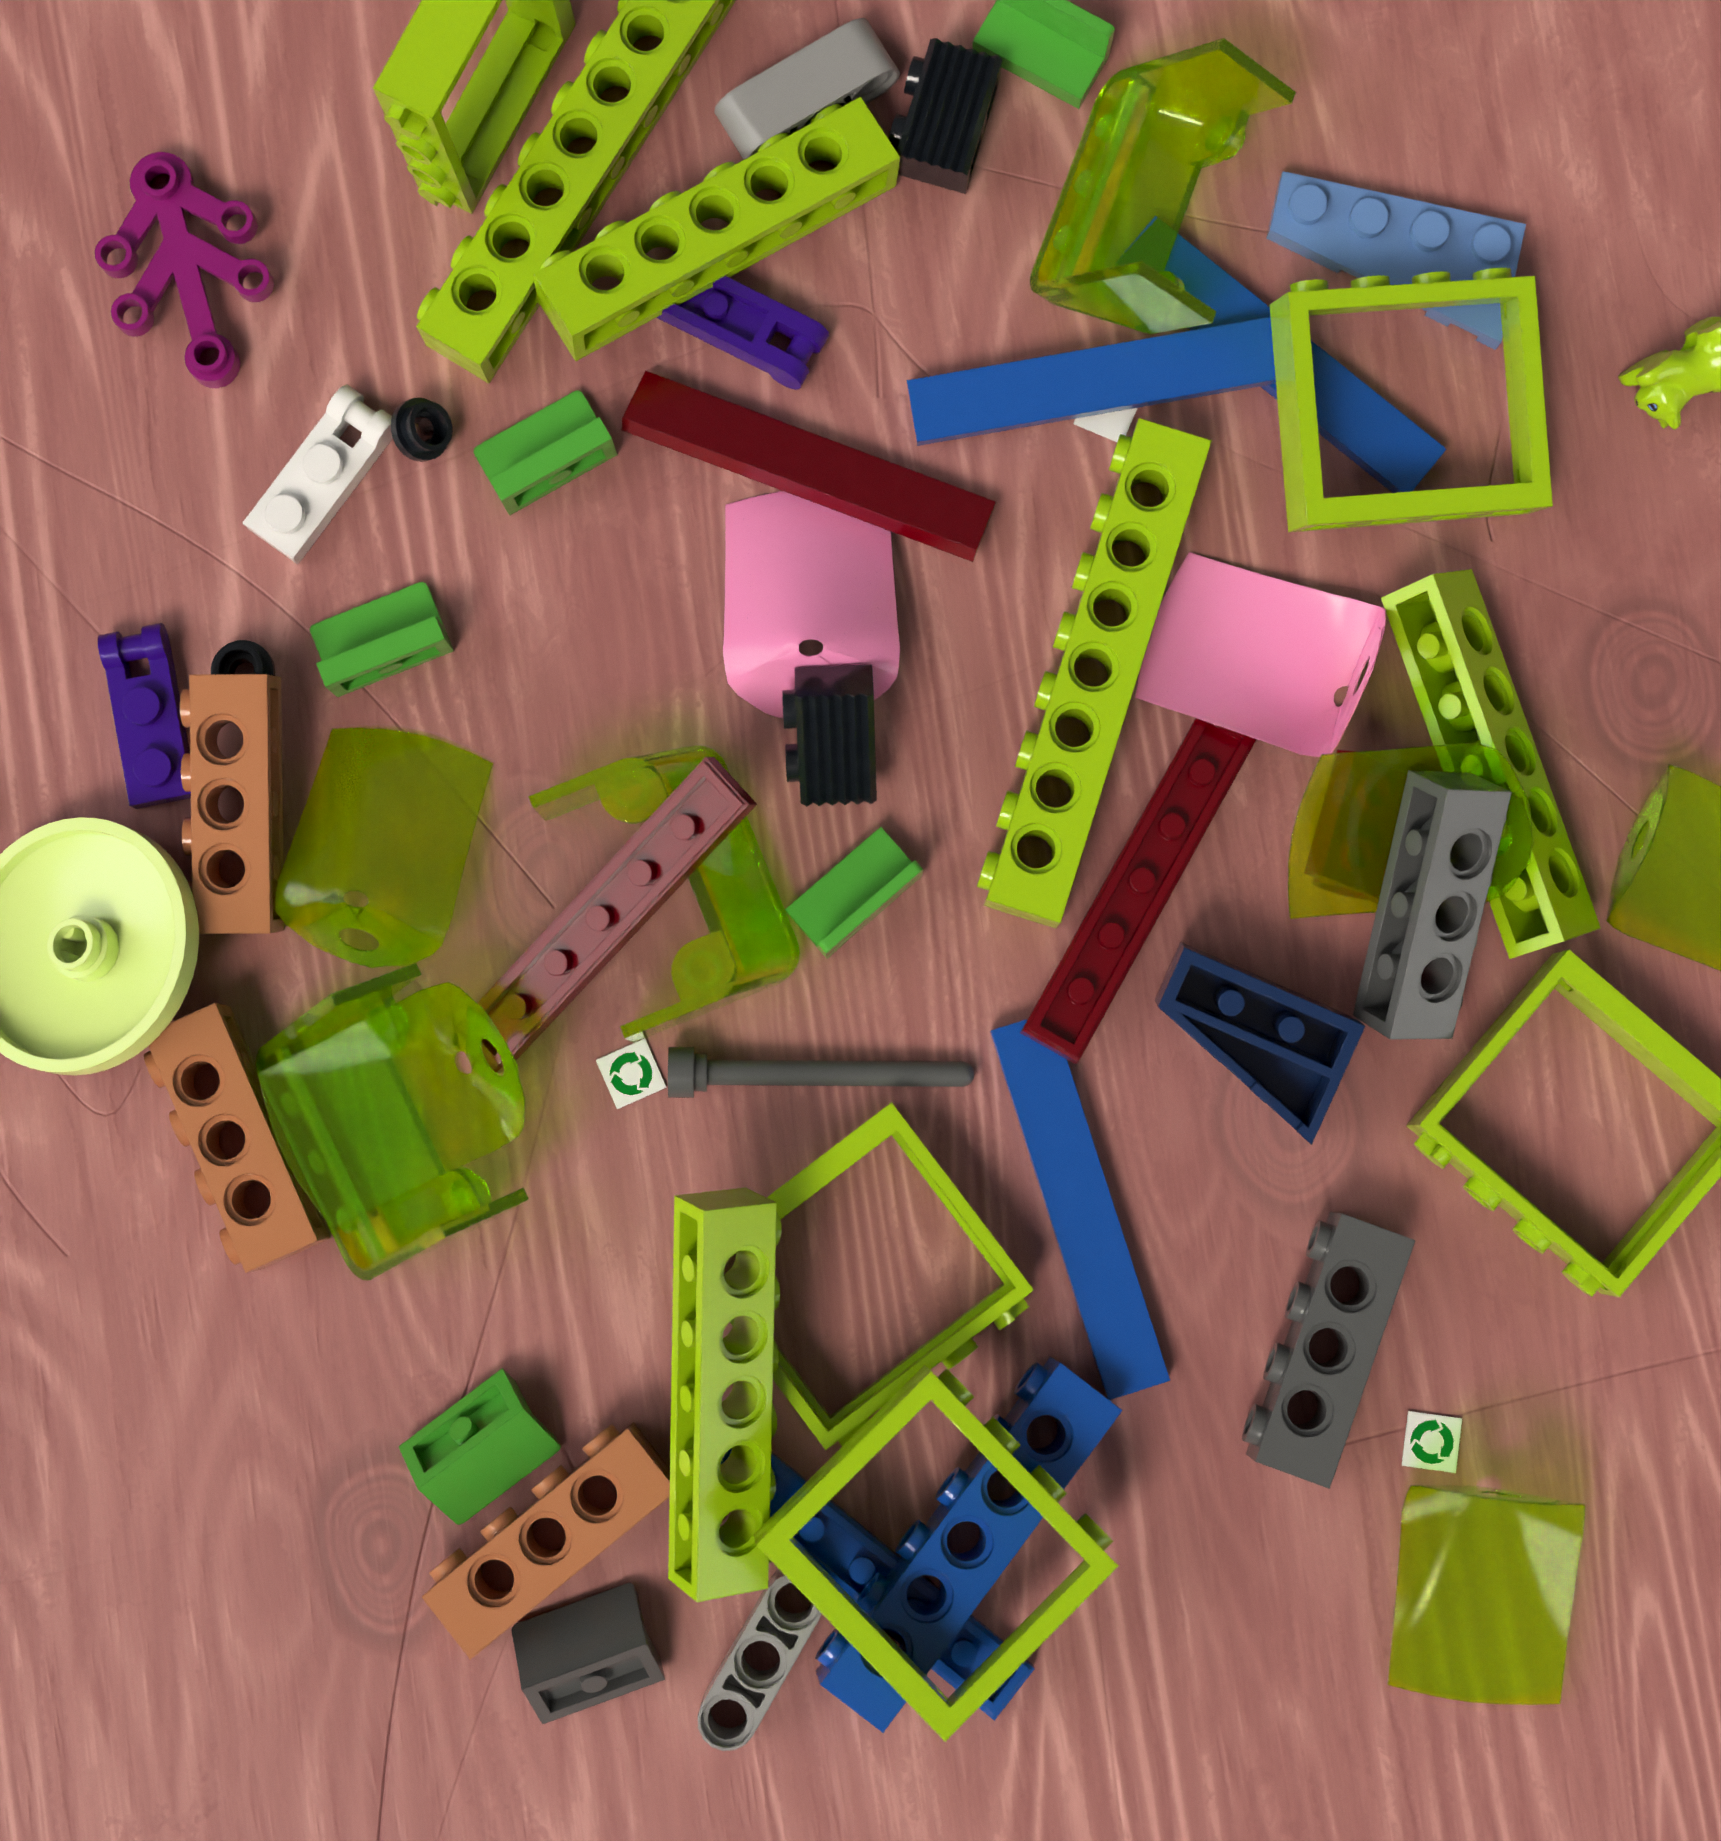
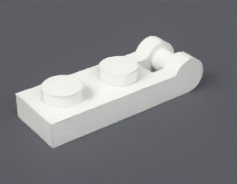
M347 384L343 385L333 395L327 406L326 413L243 521V524L250 531L296 564L300 563L393 438L391 433L392 416L382 409L375 412L363 403L364 396ZM349 425L362 432L361 438L353 448L339 439Z

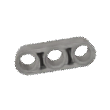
M859 18L840 26L739 85L718 102L714 113L744 160L757 153L760 146L769 138L780 133L791 135L811 124L813 118L828 106L840 104L843 107L859 97L863 99L865 104H868L889 90L898 80L900 72L867 19Z
M779 1569L768 1581V1589L763 1590L705 1691L697 1716L698 1729L703 1740L713 1748L722 1751L736 1750L744 1746L751 1739L820 1619L821 1612L813 1604L807 1610L794 1614L780 1607L776 1594L781 1587L792 1582ZM755 1641H765L771 1643L777 1649L780 1661L775 1667L760 1671L752 1668L746 1662L744 1650ZM725 1699L737 1701L743 1706L747 1718L741 1725L734 1728L720 1726L711 1714L712 1706Z

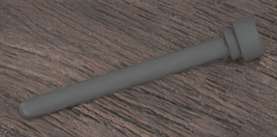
M669 1047L668 1098H694V1092H707V1085L965 1087L971 1084L975 1077L973 1067L964 1061L707 1060V1053H695V1047Z

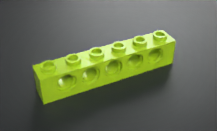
M861 97L843 107L840 104L828 106L813 118L811 124L791 135L780 133L769 138L754 155L737 164L726 162L717 166L707 174L702 183L683 193L673 191L663 195L653 203L648 212L628 223L624 220L611 223L597 234L594 241L574 252L563 250L549 257L542 264L540 270L533 273L537 301L576 362L662 315V310L671 305H680L713 287V282L724 276L731 277L896 187L900 156ZM824 160L832 163L835 168L830 171H817L810 167L809 164L814 161ZM763 189H773L783 196L777 200L766 201L758 198L755 194ZM710 218H720L729 223V225L721 230H709L703 227L701 223ZM656 247H666L676 252L672 257L665 260H655L646 255L647 252ZM604 276L614 277L621 281L617 287L610 290H600L591 285L596 279Z
M1467 569L1432 574L1381 597L1442 771L1473 773L1512 792L1507 810V819L1503 827L1492 872V882L1487 893V898L1509 959L1601 929L1473 570Z
M748 1188L674 1195L668 1579L696 1602L768 1589L769 1563L772 1562L756 1546L753 1534L770 1519V1501L774 1498L776 1492V1480L771 1467L772 1437H774L777 1431V1414L772 1403L773 1374L777 1371L779 1363L778 1349L774 1341V1310L777 1309L780 1302V1287L775 1276L776 1245L781 1239L782 1227L777 1212V1202ZM736 1253L732 1268L724 1274L728 1259ZM735 1318L732 1330L723 1338L726 1326ZM731 1384H733L731 1393L724 1401H722L724 1392ZM732 1448L728 1459L721 1464L724 1455ZM730 1513L727 1521L720 1527L725 1516Z

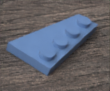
M1282 171L1278 181L1266 239L1336 273L1342 270L1357 278L1385 275L1389 276L1390 285L1412 284L1413 276L1439 271L1450 272L1451 281L1473 280L1472 274L1474 272L1491 268H1510L1512 277H1515L1526 224ZM1500 303L1420 308L1426 311L1424 316L1447 327L1451 323L1476 335V341L1494 350L1502 342Z

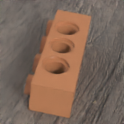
M189 674V689H183L180 697L181 721L185 728H190V753H185L182 757L181 781L184 791L191 792V817H186L183 821L182 846L185 855L192 856V881H188L197 909L199 934H270L284 931L281 677L268 674ZM233 722L240 728L243 734V745L238 754L232 758H227L218 748L217 737L222 727ZM230 786L236 788L244 799V810L241 816L232 823L224 819L218 809V799L221 793ZM230 850L236 852L242 858L245 865L244 877L236 886L227 884L219 873V862L222 856Z
M213 1003L171 1022L159 1037L148 1046L150 1051L144 1053V1061L154 1083L159 1088L166 1086L175 1110L169 1112L171 1126L180 1143L184 1147L191 1145L200 1166V1169L194 1171L197 1187L209 1206L217 1205L225 1224V1228L219 1231L220 1239L231 1262L234 1265L241 1263L245 1273L258 1271L330 1239L231 1007ZM210 1063L218 1071L220 1083L213 1096L203 1099L195 1090L194 1078L202 1066ZM231 1122L238 1124L245 1134L244 1148L234 1158L226 1156L219 1146V1135L222 1129ZM255 1181L263 1183L268 1188L271 1196L270 1206L261 1217H256L249 1213L244 1204L245 1191Z
M634 1422L622 1432H619L613 1423L610 1424L582 1448L589 1458L569 1474L560 1465L531 1489L538 1498L535 1503L519 1516L510 1506L480 1531L487 1540L481 1547L468 1557L458 1548L429 1572V1575L436 1583L422 1596V1599L470 1660L669 1498L670 1468ZM592 1476L608 1478L617 1490L616 1503L604 1509L596 1508L589 1504L583 1492L585 1480ZM540 1518H552L558 1521L566 1534L564 1546L555 1550L541 1547L533 1536L534 1522ZM489 1560L505 1562L514 1574L513 1587L506 1591H496L490 1588L483 1579V1564Z

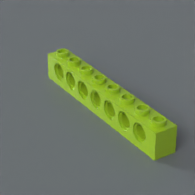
M619 0L617 6L618 16L607 32L602 29L591 40L584 57L586 65L575 82H565L556 94L551 107V114L553 116L541 134L537 132L531 134L523 145L518 157V165L520 167L508 185L500 184L491 194L484 211L486 219L474 237L468 235L458 245L451 260V268L453 270L441 289L437 287L431 289L423 299L417 313L419 323L416 327L426 346L488 384L491 382L540 306L537 301L533 273L539 271L542 264L552 255L563 250H571L572 252L576 250L736 0ZM644 36H655L662 40L659 46L649 51H642L633 47L634 43ZM613 86H620L629 90L628 95L618 102H606L600 99L601 94ZM579 137H589L596 141L595 146L584 154H573L566 150L568 145ZM556 188L563 192L560 200L553 205L540 206L533 202L535 196L543 189ZM513 239H523L530 243L527 251L520 257L505 258L500 255L502 247ZM488 290L496 293V298L492 305L484 310L474 311L466 307L469 298L478 291Z
M1141 418L1137 421L1132 437L1120 434L1109 471L1119 473L1120 476L1113 496L1104 493L1100 495L1090 529L1101 532L1095 555L1082 552L1071 587L1083 592L1076 615L1066 611L1063 612L1053 643V648L1064 651L1057 674L1048 671L1044 672L1034 707L1045 710L1038 734L1026 730L1015 767L1026 770L1019 794L1007 790L996 827L1007 830L1000 854L991 851L987 852L977 887L988 890L984 902L986 907L1055 929L1061 923L1212 440ZM1142 482L1151 483L1160 490L1163 502L1154 507L1140 505L1133 498L1131 487ZM1121 541L1134 542L1142 549L1145 561L1133 567L1122 565L1115 559L1112 546ZM1105 599L1114 600L1124 608L1126 621L1118 626H1106L1095 617L1093 605ZM1082 659H1096L1106 668L1108 679L1100 686H1087L1076 677L1074 665ZM1063 718H1077L1086 725L1089 731V741L1078 747L1067 746L1058 739L1055 724ZM1046 777L1060 778L1069 787L1070 801L1061 807H1049L1038 798L1036 784ZM1029 836L1042 838L1051 848L1052 857L1050 863L1042 868L1026 866L1018 857V842Z

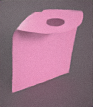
M784 491L751 497L725 505L723 656L728 684L738 696L766 714L783 718L782 690L795 689V668L872 665L874 701L891 687L897 678L900 656L891 531ZM809 639L818 640L823 644V650L817 655L808 656L800 653L799 644Z
M1189 552L1160 604L1139 671L1135 698L1215 724L1300 755L1314 757L1330 756L1339 744L1373 671L1385 631L1386 609L1356 599L1255 573ZM1370 658L1364 678L1355 693L1361 673ZM1343 686H1349L1340 707L1336 706L1334 702L1335 692Z

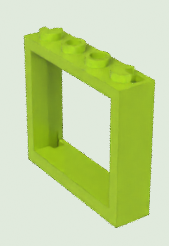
M421 0L377 79L373 90L385 114L384 120L390 125L397 140L396 146L402 151L408 164L407 170L413 175L419 187L418 193L425 200L435 206H438L439 203L449 208L455 205L470 214L473 213L576 25L570 0H505L508 11L446 123L441 111L502 0Z
M1491 268L1474 272L1472 274L1473 280L1451 281L1450 272L1439 271L1413 276L1412 284L1390 285L1389 276L1376 275L1354 279L1351 281V288L1328 289L1327 280L1314 279L1290 284L1291 292H1287L1270 304L1288 533L1522 515L1553 506L1535 276L1512 277L1510 268ZM1500 303L1514 484L1324 498L1309 316Z
M1569 949L1554 953L1547 959L1406 1125L1419 1136L1414 1146L1426 1158L1442 1169L1448 1163L1456 1168L1468 1179L1463 1188L1470 1196L1490 1211H1494L1499 1205L1517 1221L1516 1225L1512 1228L1513 1232L1527 1245L1541 1254L1550 1249L1567 1264L1562 1274L1577 1288L1591 1297L1597 1291L1604 1295L1620 1297L1721 1177V1078ZM1554 989L1716 1126L1713 1132L1602 1263L1440 1124Z
M892 1102L766 1198L777 1202V1212L781 1220L880 1143L892 1136L1003 1283L831 1416L777 1345L779 1363L777 1371L773 1374V1380L825 1450L837 1441L843 1446L870 1420L869 1417L883 1407L924 1365L931 1370L942 1362L949 1370L964 1360L978 1348L972 1337L992 1322L998 1330L1012 1323L1019 1314L1030 1307L1024 1300V1297L1034 1291ZM735 1318L730 1321L732 1326L734 1325Z
M924 1365L753 1535L756 1546L946 1742L1111 1575L1118 1565L1105 1552L1113 1543V1540L1086 1513L1075 1521L1058 1503L1067 1494L1065 1490L1040 1465L1029 1473L1012 1456L1021 1446L1016 1439L993 1416L983 1425L965 1407L974 1398L967 1388L947 1368L936 1377ZM930 1400L1084 1559L949 1697L922 1672L793 1537Z

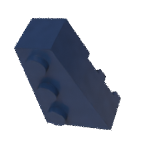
M1180 942L1156 995L1155 1002L1158 1008L1217 1061L1221 1062L1256 1096L1270 1106L1312 1145L1365 1029V1025L1353 1016Z

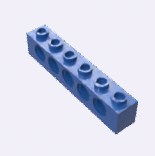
M1050 1357L1044 1366L1036 1362L1026 1371L1014 1390V1394L1019 1397L1018 1401L1005 1418L998 1414L994 1418L1021 1445L1012 1456L1029 1473L1040 1465L1065 1489L1122 1410L1061 1362ZM1038 1416H1053L1057 1423L1055 1439L1043 1448L1030 1447L1026 1436L1029 1424ZM981 1452L977 1454L965 1471L957 1467L949 1474L935 1496V1499L941 1504L926 1524L920 1520L914 1522L898 1543L895 1552L901 1557L893 1570L891 1569L886 1577L877 1573L868 1582L856 1601L881 1629H892L901 1635L900 1649L925 1675L928 1674L1043 1519V1516L1017 1489L1011 1497L1005 1500L989 1498L987 1483L990 1476L997 1471V1468ZM964 1521L976 1523L979 1527V1539L971 1550L957 1553L948 1549L947 1537L952 1527ZM922 1575H932L940 1580V1592L934 1602L925 1606H916L907 1600V1590L914 1579ZM835 1628L823 1642L815 1657L821 1663L816 1670L819 1683L884 1733L906 1701Z

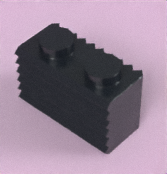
M937 38L930 39L925 59L913 56L904 88L905 94L913 96L907 116L895 115L888 138L900 156L898 175L966 194L999 86L1003 59L997 55L990 56L986 52L978 53L973 48L966 49L962 45L954 46L949 41L941 42Z
M872 665L795 668V690H782L784 729L797 728V744H785L787 782L800 783V802L806 807L812 803L818 806L824 803L833 806L838 802L847 805L851 801L857 805L863 801L869 804L877 801Z

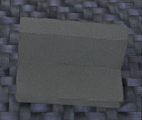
M626 1583L519 1622L511 1629L521 1689L542 1725L665 1680L661 1658L645 1629L638 1593L632 1583Z

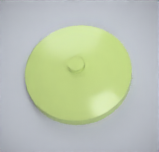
M78 817L55 821L36 828L20 837L0 854V1053L5 1057L31 1069L59 1075L93 1074L108 1070L133 1058L159 1037L178 1012L193 979L199 948V923L194 897L187 879L171 855L154 840L134 829L109 820Z

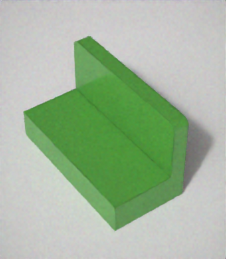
M996 0L975 36L972 48L978 53L986 52L990 56H999L1003 59L1002 68L1079 109L1109 58L1115 27L1068 0Z
M578 390L479 444L473 451L509 516L618 455L612 437L601 418L596 417L584 394Z
M424 582L416 583L313 624L310 627V633L321 658V661L316 663L325 687L336 697L343 696L454 652L431 591Z
M880 827L788 906L785 911L828 959L922 877L924 869L916 860L912 862L884 829Z
M503 1368L398 1446L417 1489L457 1525L465 1523L556 1454L561 1448L556 1437L532 1414L516 1381Z

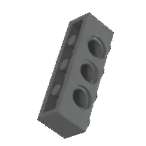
M1408 770L1353 1011L1355 1018L1390 1040L1453 1039L1512 793L1473 773Z
M1330 1212L1327 1222L1319 1220L1316 1223L1306 1249V1257L1313 1259L1305 1283L1299 1281L1295 1283L1286 1305L1285 1318L1292 1320L1285 1343L1284 1345L1277 1342L1274 1344L1265 1365L1263 1379L1271 1383L1263 1406L1254 1404L1244 1425L1242 1441L1249 1443L1246 1452L1247 1456L1260 1464L1330 1489L1416 1240L1343 1213ZM1350 1266L1359 1277V1290L1354 1298L1340 1303L1332 1295L1330 1288L1331 1279L1337 1270ZM1331 1328L1338 1338V1351L1330 1361L1316 1363L1309 1353L1310 1339L1317 1331ZM1311 1390L1317 1399L1316 1414L1307 1423L1293 1424L1287 1413L1289 1400L1299 1391Z

